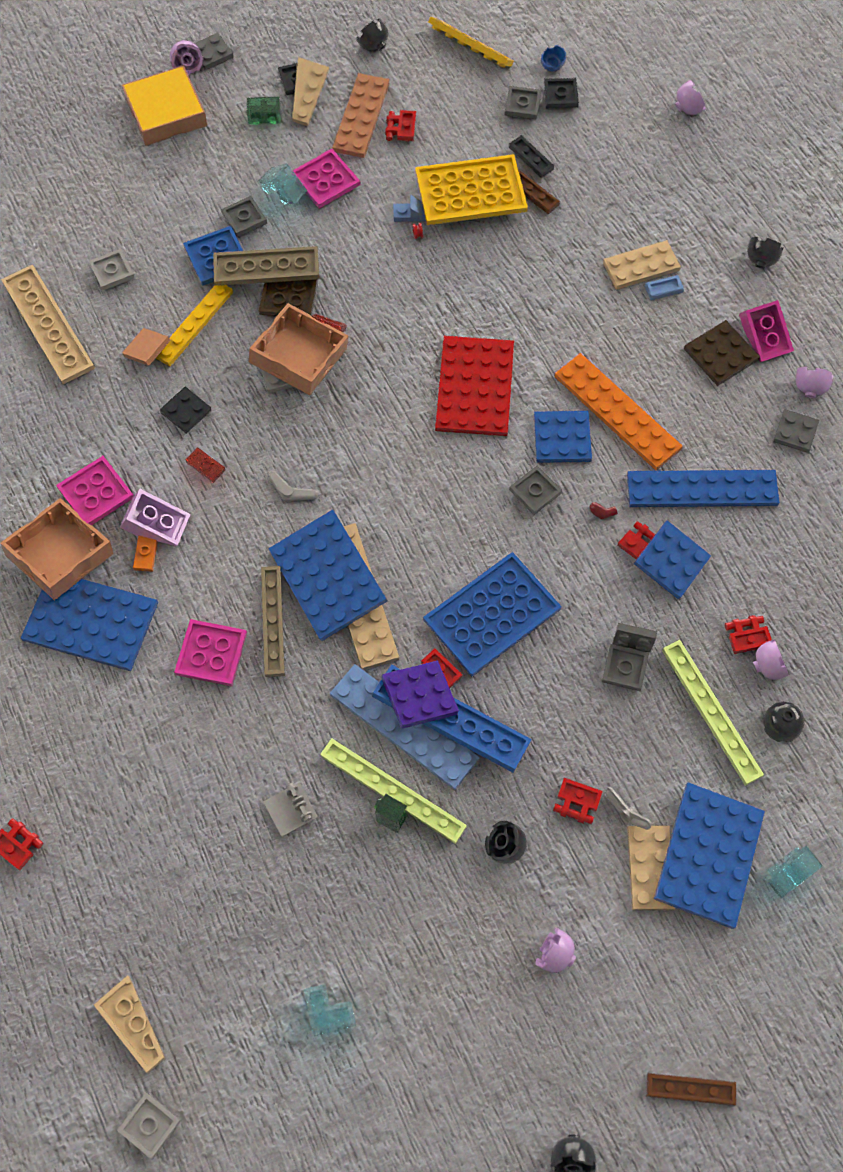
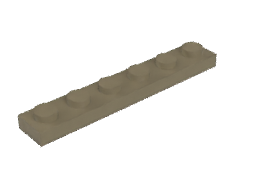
M280 566L261 567L265 677L285 676Z

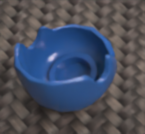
M555 45L553 48L547 47L541 55L542 66L551 72L560 70L566 61V52L559 45Z

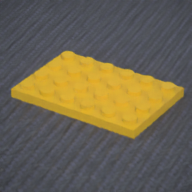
M514 154L415 167L427 225L523 213L528 210Z

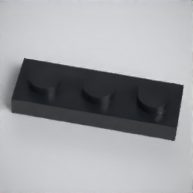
M522 135L509 143V148L540 178L554 170V165Z

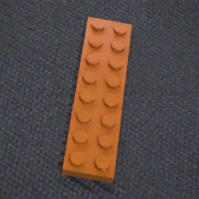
M581 353L555 373L554 377L654 470H658L682 450L683 446Z

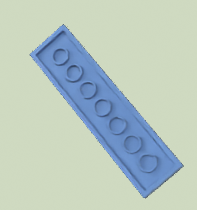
M354 664L330 692V696L452 789L456 790L479 761L480 757L468 748L423 724L401 729L394 709L372 697L379 682Z

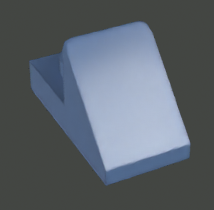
M410 195V203L393 204L394 222L426 221L422 202L414 196Z

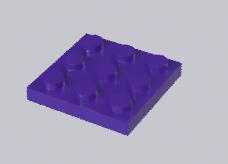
M438 661L382 674V681L401 729L458 715V707Z

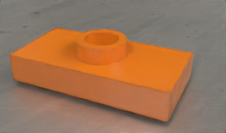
M138 535L133 564L135 571L153 572L157 540Z

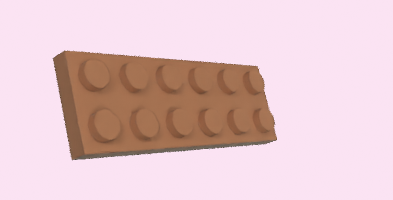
M358 73L332 147L336 153L365 158L390 84V79Z

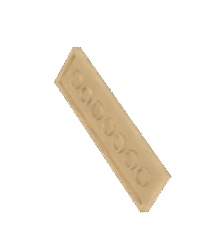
M33 264L1 279L62 384L95 369Z
M356 523L343 526L371 572ZM382 605L348 625L362 670L399 660L396 645Z

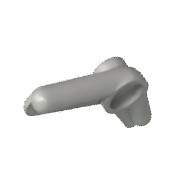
M271 471L268 475L269 480L285 502L315 500L319 495L317 490L292 488L276 471Z
M607 788L606 796L627 825L632 824L646 830L651 828V821L639 815L634 807H628L613 788Z

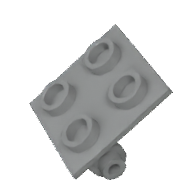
M290 783L286 786V790L263 801L281 837L318 818L300 783L295 785Z

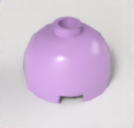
M185 40L179 41L170 50L169 58L173 68L184 65L188 76L196 70L199 71L201 68L203 57L200 49L194 43Z
M691 80L684 83L678 89L676 95L678 102L675 104L680 112L683 110L685 114L696 115L706 109V104L700 92L693 89L695 84Z
M807 367L797 368L796 385L801 392L805 393L806 397L816 398V395H822L830 389L834 375H831L832 372L821 368L807 370Z
M775 640L762 644L756 652L757 661L753 662L757 673L762 672L766 678L771 680L789 676Z
M557 927L554 930L556 933L550 932L540 948V951H542L541 959H536V965L550 973H558L567 966L571 967L576 959V956L573 955L575 951L573 940L568 934Z

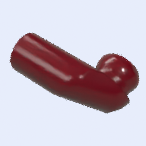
M592 502L589 506L591 513L599 519H605L618 514L615 506L605 508L597 502Z

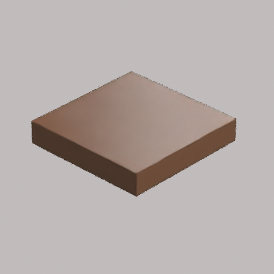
M143 328L122 354L126 358L149 366L170 342V339L166 335Z

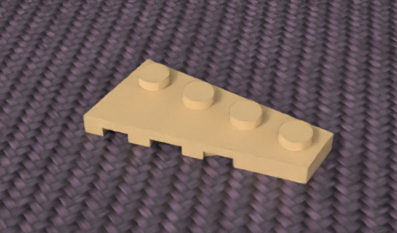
M298 57L293 122L308 127L327 78L329 67Z
M128 975L97 1001L94 1006L145 1072L149 1073L165 1059V1056Z

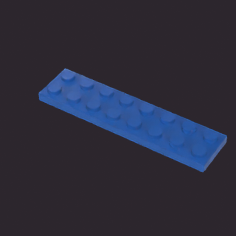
M776 470L627 472L629 507L778 506L780 503Z
M391 664L386 673L401 669ZM381 679L372 697L393 708ZM455 698L454 700L459 710L458 715L423 723V725L514 773L532 740Z

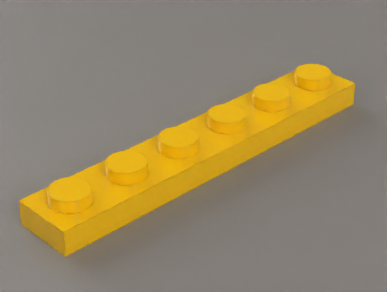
M430 16L428 23L433 25L432 28L438 32L444 31V35L451 39L457 38L459 44L471 46L470 50L476 53H484L483 57L491 61L492 59L496 60V64L503 68L505 66L512 67L514 60L442 20Z
M227 285L214 286L169 338L170 342L156 359L171 367L233 294V289Z

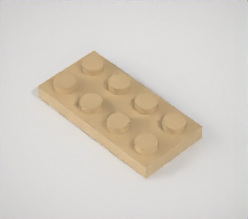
M667 240L603 260V264L616 290L678 272L681 268Z
M628 826L632 910H675L673 906L654 900L670 842V826H651L649 830L637 826Z

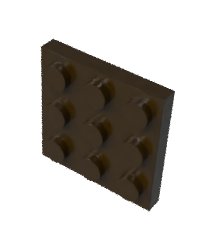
M318 279L265 282L259 306V315L276 317L288 303L312 317Z
M727 320L684 346V350L716 386L721 385L760 358Z

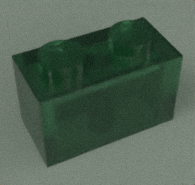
M280 96L247 97L248 124L281 123Z
M385 794L383 799L379 798L374 806V809H376V821L398 833L408 817L407 805Z

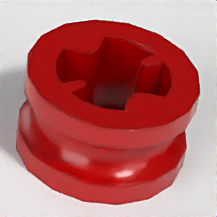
M412 224L414 239L418 237L422 239V224Z

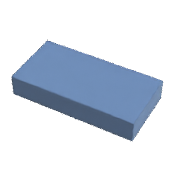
M678 275L645 283V289L650 300L684 292V287Z

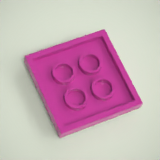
M333 149L291 171V177L319 209L361 185L358 177Z
M101 456L56 485L72 509L89 525L98 522L134 497L104 456Z
M190 619L174 671L175 675L233 686L247 630Z

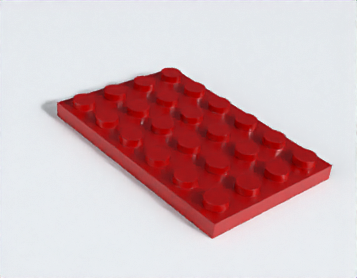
M444 336L435 431L508 436L514 340Z

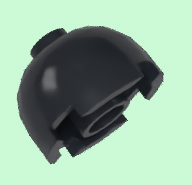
M378 18V22L372 21L361 30V37L357 36L356 38L360 46L367 51H381L386 46L388 29L380 18Z
M752 237L747 248L748 258L755 264V267L764 269L779 261L784 247H781V243L770 238H766V241L758 240V237Z
M782 701L775 703L768 708L763 716L765 732L777 742H791L795 740L804 728V715L798 706L791 702Z
M499 821L492 826L494 829L485 838L487 855L491 856L494 861L502 864H512L520 860L527 849V839L523 830L518 825L509 821Z
M570 1134L555 1144L551 1154V1167H554V1172H596L595 1151L592 1145L579 1135Z

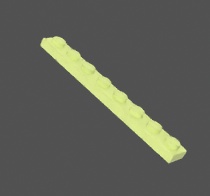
M678 640L664 647L662 652L744 785L746 786L763 777L762 770L682 642Z
M331 738L321 752L320 756L454 844L457 843L467 828L466 824Z

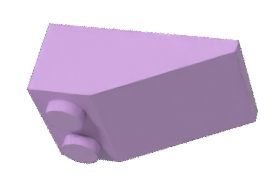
M139 489L129 505L120 528L136 536L139 535L177 546L190 514Z

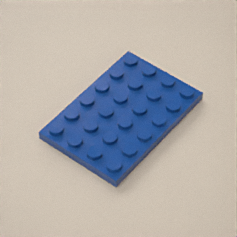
M333 509L268 548L277 565L280 566L282 574L321 641L388 601Z
M511 552L425 615L423 621L472 677L559 612L562 606L520 559Z
M84 579L78 581L55 600L41 590L22 633L21 640L131 672L157 608L158 600Z
M687 782L654 900L735 929L765 811Z

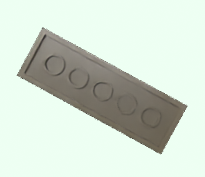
M318 246L214 253L215 286L320 279Z

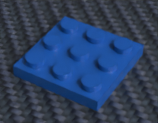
M231 226L183 243L202 286L214 282V253L243 251Z
M534 411L536 463L592 461L589 411Z
M666 520L633 564L674 597L680 599L711 555Z

